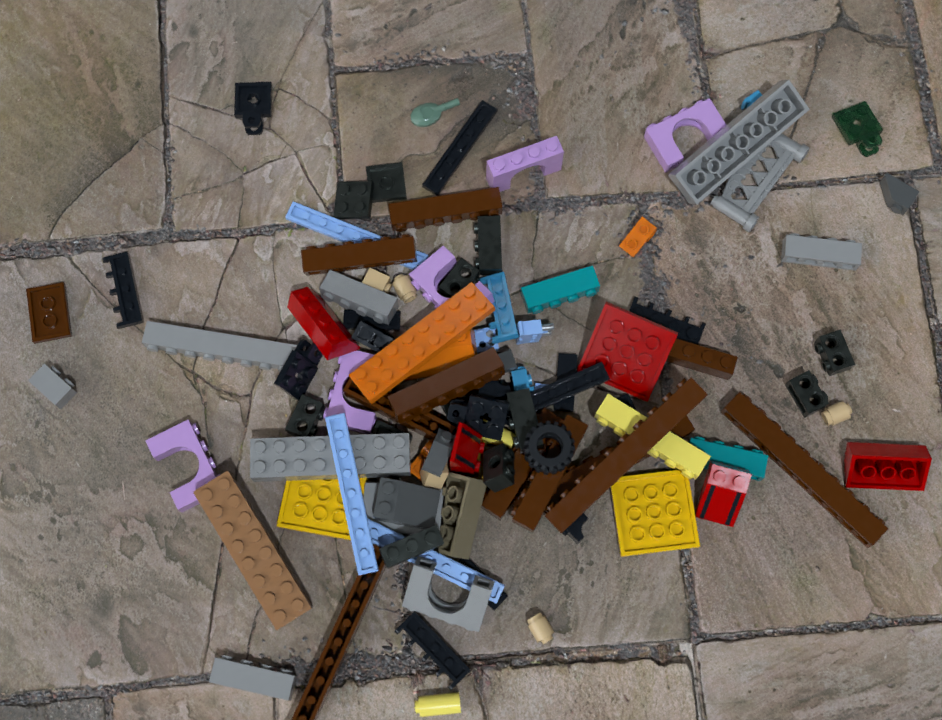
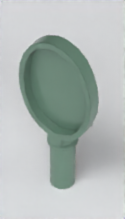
M456 98L441 105L435 103L421 104L412 111L411 122L417 127L431 126L440 119L441 112L460 105V102Z

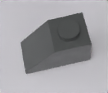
M886 173L879 182L886 206L894 213L903 216L910 208L919 191L889 173Z
M439 428L422 470L438 477L441 476L453 449L456 435Z

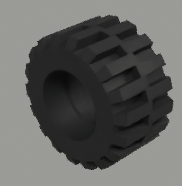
M546 421L545 424H542V422L538 423L536 427L533 426L524 442L523 454H525L526 462L528 461L529 466L535 468L536 472H544V475H548V473L553 475L558 471H563L570 464L575 452V441L571 437L572 433L570 430L567 431L564 425L562 427L559 426L558 422H554V424L550 423V421ZM544 438H552L559 443L561 452L555 458H545L537 450L538 442Z

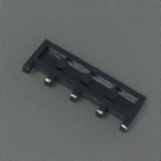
M126 251L103 257V263L110 262L112 269L111 272L106 273V278H114L116 288L109 291L110 296L117 295L119 306L114 307L113 312H121L123 321L116 324L117 329L144 323L129 253Z
M634 297L629 312L678 332L676 339L696 345L699 344L706 323L702 322L699 328L688 323L690 319L688 316H686L684 321L678 320L670 316L672 310L668 309L665 315L652 310L654 303H650L649 308L637 304L638 297Z
M415 611L394 631L396 634H399L404 629L412 638L407 646L410 648L416 642L426 653L421 660L425 662L430 657L441 668L435 675L439 677L444 672L453 681L448 687L450 691L471 671Z

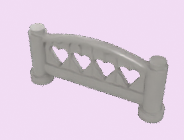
M781 133L731 175L726 182L722 195L718 196L716 194L710 204L713 205V208L742 225L743 229L750 233L760 218L754 212L793 160L801 163L809 152L810 147L805 144L800 145ZM766 147H772L777 158H763L761 154L766 152ZM760 160L763 162L767 172H754L751 167L756 166V161ZM747 174H751L757 186H744L741 181L746 179L745 176ZM736 188H741L747 200H734L731 198V195L735 193Z

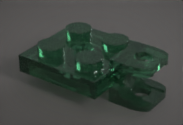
M866 101L833 113L832 119L849 146L857 143L856 146L864 157L878 153V146L882 144L880 134L883 128ZM854 121L861 122V126L854 124Z

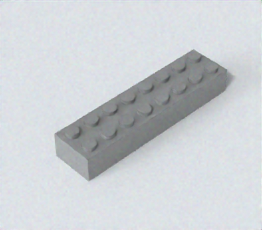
M781 80L677 166L668 176L688 203L697 205L810 109L790 80Z
M409 433L350 435L359 478L411 476ZM329 436L250 439V478L253 482L338 479Z

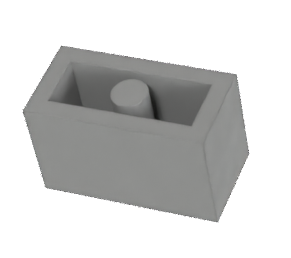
M44 363L28 381L55 406L62 409L77 393L73 389L75 385L67 378L63 380L59 377L61 372L53 365L49 368Z

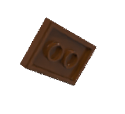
M59 282L26 289L32 342L37 344L72 337L66 284Z

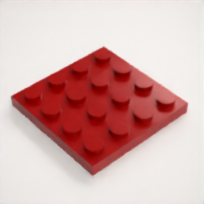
M606 302L577 371L579 372L602 362L610 378L609 381L604 382L605 384L648 402L678 332Z

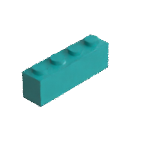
M592 265L521 287L520 294L527 314H538L548 307L553 309L567 301L573 303L578 301L580 297L595 296L599 292L600 283Z
M697 436L690 438L688 443L711 456L703 469H708L710 460L749 470L752 474V480L761 481L765 478L768 455L763 454V451L755 449L748 451L738 445H732V447L725 446L724 442L713 441L712 443L705 441L706 439Z

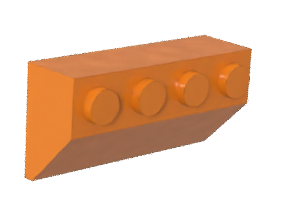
M470 329L404 381L433 376L477 355L475 331Z

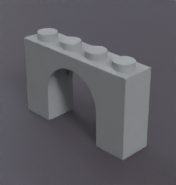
M365 482L363 499L367 518L406 537L425 530L374 520L373 514L379 483ZM431 488L441 491L435 525H437L440 532L442 522L441 508H443L444 496H442L443 489Z
M418 556L412 569L402 607L413 612L426 614L430 618L444 620L448 624L462 626L469 631L479 632L495 581L475 575L468 598L458 604H448L438 599L432 590V579L437 562Z

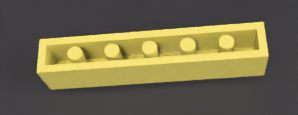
M607 394L594 416L600 425L611 427L614 429L613 432L620 437H623L626 433L630 435L635 431L632 427L639 420L644 422L647 419L646 416L610 394ZM670 431L647 452L654 458L659 457L663 459L664 463L670 468L675 469L676 467L681 470V474L686 478H694L695 480L699 477L711 457Z

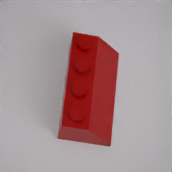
M309 287L291 291L287 308L327 361L360 349L358 343L351 338V334L318 293Z
M847 442L844 456L845 487L924 491L932 457L926 445Z

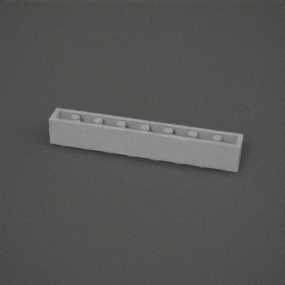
M151 321L146 322L142 344L147 350L152 352L163 350L170 355L181 353L189 358L200 356L207 361L218 359L226 364L237 362L244 367L255 365L263 370L278 369L279 372L291 351L297 347L294 344Z

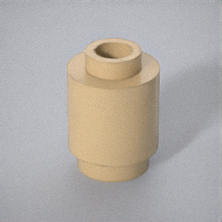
M401 274L394 278L392 285L400 300H403L404 303H409L417 298V290L412 285L408 275L404 276V274Z
M840 401L826 407L821 412V416L827 426H834L850 419L852 409L848 403Z
M541 612L527 620L528 628L537 643L542 642V644H545L553 639L552 634L555 632Z

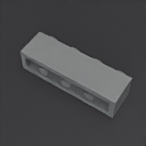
M791 233L786 235L782 241L781 262L856 271L861 265L862 243H856L854 240L838 241L836 238L821 239L813 235L804 237Z
M329 270L319 287L321 297L328 302L333 301L344 309H352L361 316L371 317L377 323L389 325L399 307L397 297L332 270Z
M222 655L221 659L215 658L209 679L210 683L291 701L297 676L292 675L293 671L281 668L280 672L272 671L273 666L261 664L260 668L254 667L251 661L242 659L241 663L233 662L234 657Z

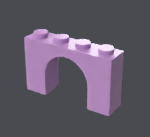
M710 98L705 101L700 100L694 106L683 108L678 114L674 116L669 115L658 124L653 123L646 128L644 138L665 173L679 166L684 159L672 136V133L681 126L696 127L704 134L708 141L726 126Z
M554 136L488 160L486 179L490 188L499 187L500 192L510 189L512 177L532 166L540 165L544 176L560 171L564 151L558 137Z
M444 246L439 248L409 274L412 285L417 291L420 290L423 293L422 296L428 303L432 302L435 305V309L450 299L438 293V286L457 264L455 256ZM480 281L475 284L491 303L495 302L492 293Z
M354 351L339 356L338 364H340L339 371H335L333 378L335 386L334 390L331 389L329 392L328 400H330L329 408H325L323 419L328 416L345 413L350 431L371 434L377 418L376 413L351 407L344 400L343 389L350 378L348 375L375 354Z
M189 420L146 440L153 458L157 461L183 450L191 451L198 457L199 470L195 478L170 492L177 509L181 513L200 504L193 491L220 475H217L214 470L217 466L213 458H208L206 453L208 447L205 441H200L198 434H200L199 428L196 423L192 424Z

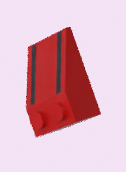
M461 422L458 424L450 458V470L452 473L474 477L475 472L479 473L481 461H478L479 453L483 454L485 442H482L483 436Z
M710 460L695 517L734 527L752 476L751 472Z

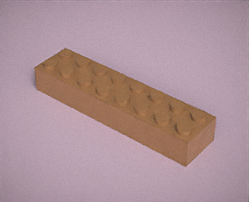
M226 471L193 491L276 631L313 608L231 472Z

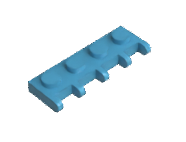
M500 272L480 278V282L483 285L488 284V289L495 301L492 303L496 309L493 312L495 321L489 323V328H497L498 336L492 337V343L497 344L519 338L505 273Z

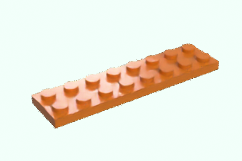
M471 282L348 376L372 405L496 309Z

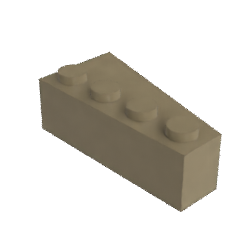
M449 472L446 478V487H443L442 496H445L444 508H441V516L444 520L443 525L440 526V534L444 545L439 547L438 553L469 560L486 489L483 480Z

